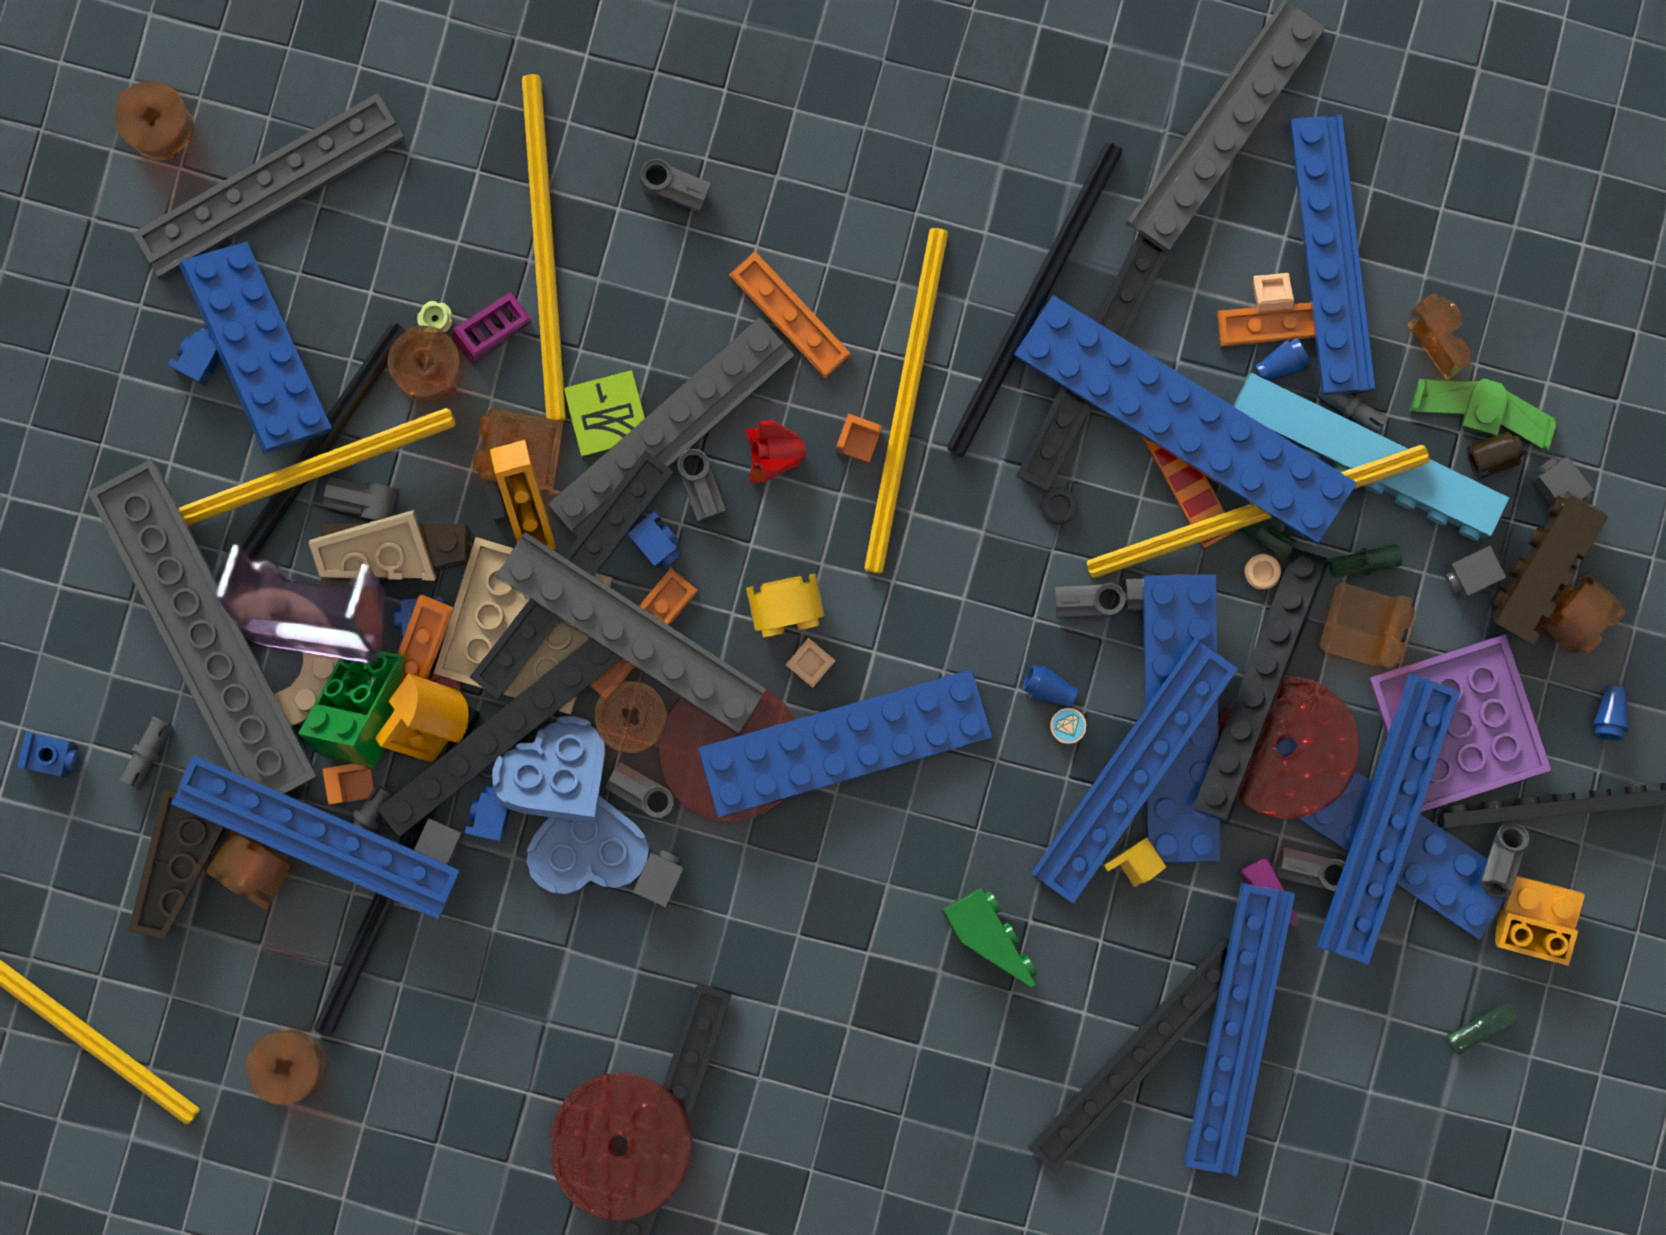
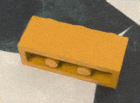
M525 440L490 449L495 475L516 542L518 543L524 532H526L550 549H556L551 524Z

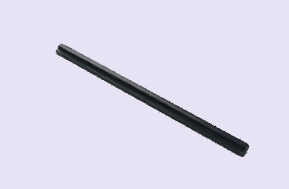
M1106 142L947 446V450L951 453L963 457L1015 359V352L1032 327L1122 154V148L1115 143Z
M395 322L390 323L328 413L327 419L332 427L330 432L311 439L294 464L328 452L408 335L404 327ZM306 482L271 496L220 570L216 580L226 599Z
M469 706L468 724L462 740L471 734L479 717V712ZM449 740L440 752L437 760L458 743ZM436 809L401 837L399 844L414 850L428 818L432 819ZM375 893L314 1026V1030L329 1037L334 1034L394 903L393 899Z

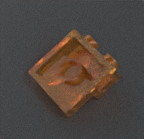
M1435 292L1411 310L1414 316L1406 324L1444 378L1449 380L1472 363L1469 358L1471 352L1467 344L1460 337L1456 339L1453 335L1463 325L1460 320L1462 314L1453 301H1446L1443 295L1438 297Z
M499 408L488 410V415L481 417L478 428L479 436L484 437L482 451L477 450L473 459V471L478 472L477 480L498 484L490 449L525 440L540 490L552 492L564 421Z

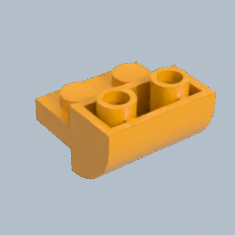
M408 673L388 701L395 711L375 739L381 747L433 763L449 740L460 743L468 724L469 712L467 702L459 690Z
M1517 875L1511 895L1506 897L1504 906L1499 910L1495 932L1497 947L1569 966L1578 934L1576 925L1585 894Z

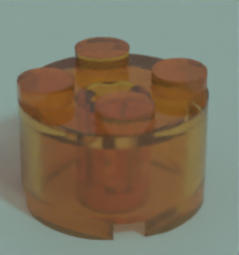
M144 81L120 93L115 109L116 127L121 137L136 152L149 159L165 160L176 156L182 151V148L188 140L190 141L193 135L194 118L186 102L171 86L158 81ZM158 115L160 118L155 119V125L151 126L149 122L153 120L154 116Z
M415 326L405 331L392 344L388 354V369L394 382L407 396L420 402L431 403L441 401L456 392L463 378L464 360L459 348L446 333L432 326ZM429 357L434 365L429 366L428 371L424 372L419 364L425 363L426 358Z
M1585 572L1576 577L1581 583L1574 588L1568 585V587L1556 595L1558 596L1555 603L1556 607L1550 618L1544 621L1539 620L1538 622L1570 654L1578 653L1582 649L1586 653L1593 651L1602 641L1600 634L1608 625L1612 627L1617 624L1626 612L1621 607V601L1591 573Z
M624 681L614 684L606 689L597 701L595 708L597 732L608 746L626 754L646 752L661 741L667 730L669 715L666 704L662 697L645 683ZM638 709L640 712L637 717L640 722L636 726L631 723L626 727L624 725L626 717L623 715L626 710L633 712Z
M232 830L211 861L206 873L221 881V884L239 895L243 893L248 896L249 900L267 909L294 865L279 854H274L258 841Z
M292 1029L280 1030L266 1035L254 1045L246 1059L247 1077L252 1089L258 1096L272 1104H291L306 1098L319 1087L325 1069V1055L318 1041L307 1033ZM281 1059L283 1061H292L293 1066L289 1069L290 1073L281 1072Z

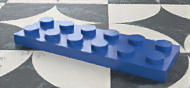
M248 242L182 260L179 267L263 454L328 434L332 427Z

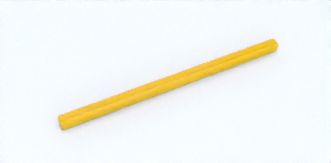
M529 74L522 77L546 419L548 422H562L566 419L542 80L539 75Z
M931 228L929 230L865 561V571L875 574H881L884 570L947 243L948 232L939 228Z
M444 408L179 507L189 526L455 426V419L451 410Z
M1419 445L1341 473L1357 482L1354 488L1356 489L1425 465L1430 461L1426 447ZM1249 504L1087 561V568L1092 578H1098L1272 517L1254 505Z
M0 960V986L184 1124H190L199 1112V1108Z

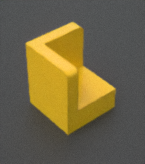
M1147 837L1124 850L1104 865L1107 871L1120 865L1134 887L1150 881L1166 868V865Z

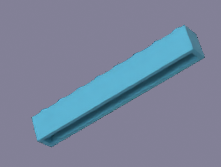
M1253 373L1246 378L1233 405L1238 410L1319 460L1331 465L1332 468L1339 472H1344L1408 449ZM1430 460L1425 465L1363 486L1376 494H1382L1384 491L1395 496L1394 502L1404 508L1414 510L1417 507L1428 512L1426 517L1435 523L1446 526L1448 522L1460 528L1459 534L1474 541H1478L1479 538L1484 540L1492 535L1509 500V497L1433 460Z

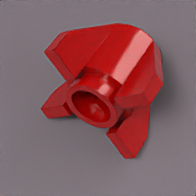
M773 420L759 421L758 428L746 429L745 435L751 445V458L753 462L749 476L751 483H765L790 469H797L800 462L805 460V442L800 440L797 433Z

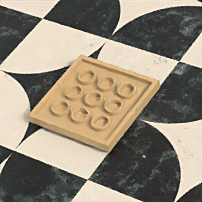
M475 537L434 674L483 688L470 678L471 674L530 600L496 578L497 573L514 548ZM598 573L595 575L596 579L611 587L612 577ZM561 620L503 695L516 698L590 638ZM577 696L559 711L572 715Z

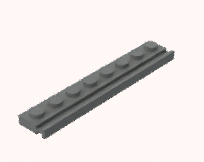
M1282 0L1126 222L1128 227L1131 226L1139 231L1140 235L1166 253L1170 251L1326 28L1300 9H1295L1287 4V0Z
M377 93L132 234L154 269L155 274L159 279H162L180 269L179 266L182 260L208 253L402 142L405 138L381 96Z
M759 317L555 497L548 506L578 538L645 450L667 467L671 466L683 452L690 449L793 358L794 354L784 345L765 321Z
M524 532L496 575V578L736 734L740 732L762 695L767 690L526 532Z

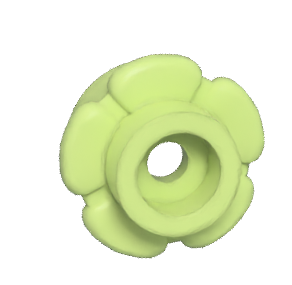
M427 302L418 313V324L424 328L426 334L437 336L440 332H446L451 327V310L445 303ZM434 315L438 316V320L436 322L432 321V317Z

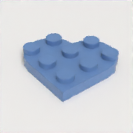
M576 716L558 717L557 722L551 723L543 730L541 728L538 731L534 743H519L515 749L507 751L502 757L499 756L492 769V780L498 804L523 814L594 823L605 760L604 738L591 726V722Z
M599 795L594 823L548 817L533 836L527 848V865L530 870V876L536 883L552 893L569 894L580 890L590 881L602 887L620 888L632 883L641 875L648 860L650 847L641 829Z

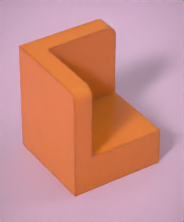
M848 413L836 446V452L869 464L882 426Z
M352 763L322 769L329 805L367 799L375 788L372 770L369 767Z

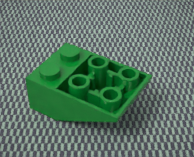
M347 644L298 734L319 756L374 768L385 749L380 746L375 737L395 711L388 701L400 686L405 660L404 656Z
M978 888L941 909L960 942L1032 988L1036 985L1032 977L1037 975V972L1027 955L1019 956L1014 945L1019 943V940L1010 924L1005 923L1002 925L996 913L1002 910L992 892L984 893L982 889Z

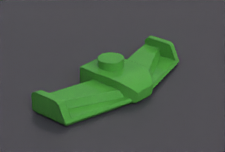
M1418 379L1409 413L1464 415L1461 428L1492 437L1498 435L1499 428L1502 426L1535 445L1543 452L1549 450L1556 427L1555 418L1506 391L1502 383L1488 379L1480 381Z

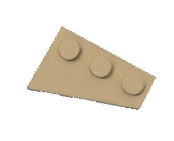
M414 510L309 541L320 577H388V579L400 580L402 578H422V580L432 581L436 579Z

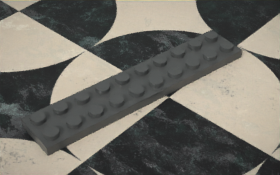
M150 459L88 491L87 493L231 771L283 794L317 778L318 775L155 461Z

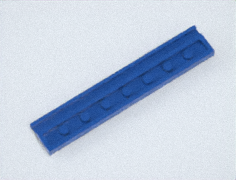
M1342 114L1336 115V117L1318 116L1291 119L1289 124L1322 396L1357 393L1358 391L1371 392L1375 389Z
M1195 638L1031 874L1041 879L1047 886L1074 904L1239 668Z
M1415 674L1408 675L1317 947L1369 965L1460 691L1421 678Z
M192 755L179 784L176 796L171 803L437 919H440L444 906L461 871L195 755Z
M1241 882L1184 1160L1186 1167L1217 1173H1228L1233 1176L1238 1175L1295 897L1293 892Z

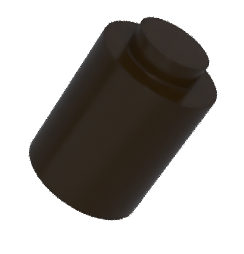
M1509 432L1475 443L1466 448L1471 469L1479 480L1519 466L1521 464V457L1525 455L1519 437H1513Z

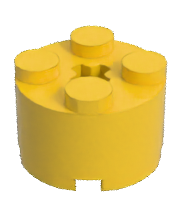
M809 574L810 582L803 583L802 576L764 583L760 587L761 592L755 593L754 586L746 588L755 631L761 630L762 636L768 637L784 633V626L797 624L798 630L819 626V618L824 617L825 614L816 574Z

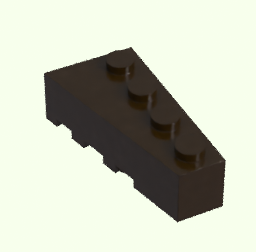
M1569 491L1565 493L1564 497L1558 495L1554 499L1547 514L1551 515L1544 528L1541 526L1536 528L1528 542L1532 546L1525 558L1518 557L1509 572V575L1512 576L1511 581L1506 589L1500 587L1490 602V605L1494 607L1491 613L1495 623L1534 645L1540 635L1534 631L1539 620L1549 619L1556 607L1555 603L1558 596L1555 593L1557 589L1562 591L1568 587L1577 569V566L1573 563L1577 558L1580 560L1585 558L1608 518L1605 512Z
M322 523L321 537L367 523ZM419 524L434 572L468 563L470 557V528L466 524ZM321 577L320 595L329 598L388 582L400 581V579H388V577Z
M163 789L128 930L163 939L167 938L226 828L171 804L177 791Z

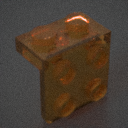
M1338 584L1334 589L1319 648L1323 652L1384 670L1393 668L1395 663L1399 664L1404 654L1405 643L1401 642L1404 628L1410 629L1414 619L1415 609L1410 608L1413 598L1403 595L1390 597L1349 584Z

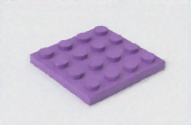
M1506 634L1368 678L1387 737L1409 674H1415L1421 678L1460 691L1420 812L1551 771Z

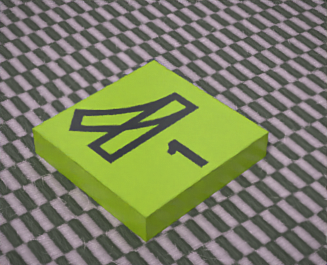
M632 370L564 388L581 457L609 451L645 419Z

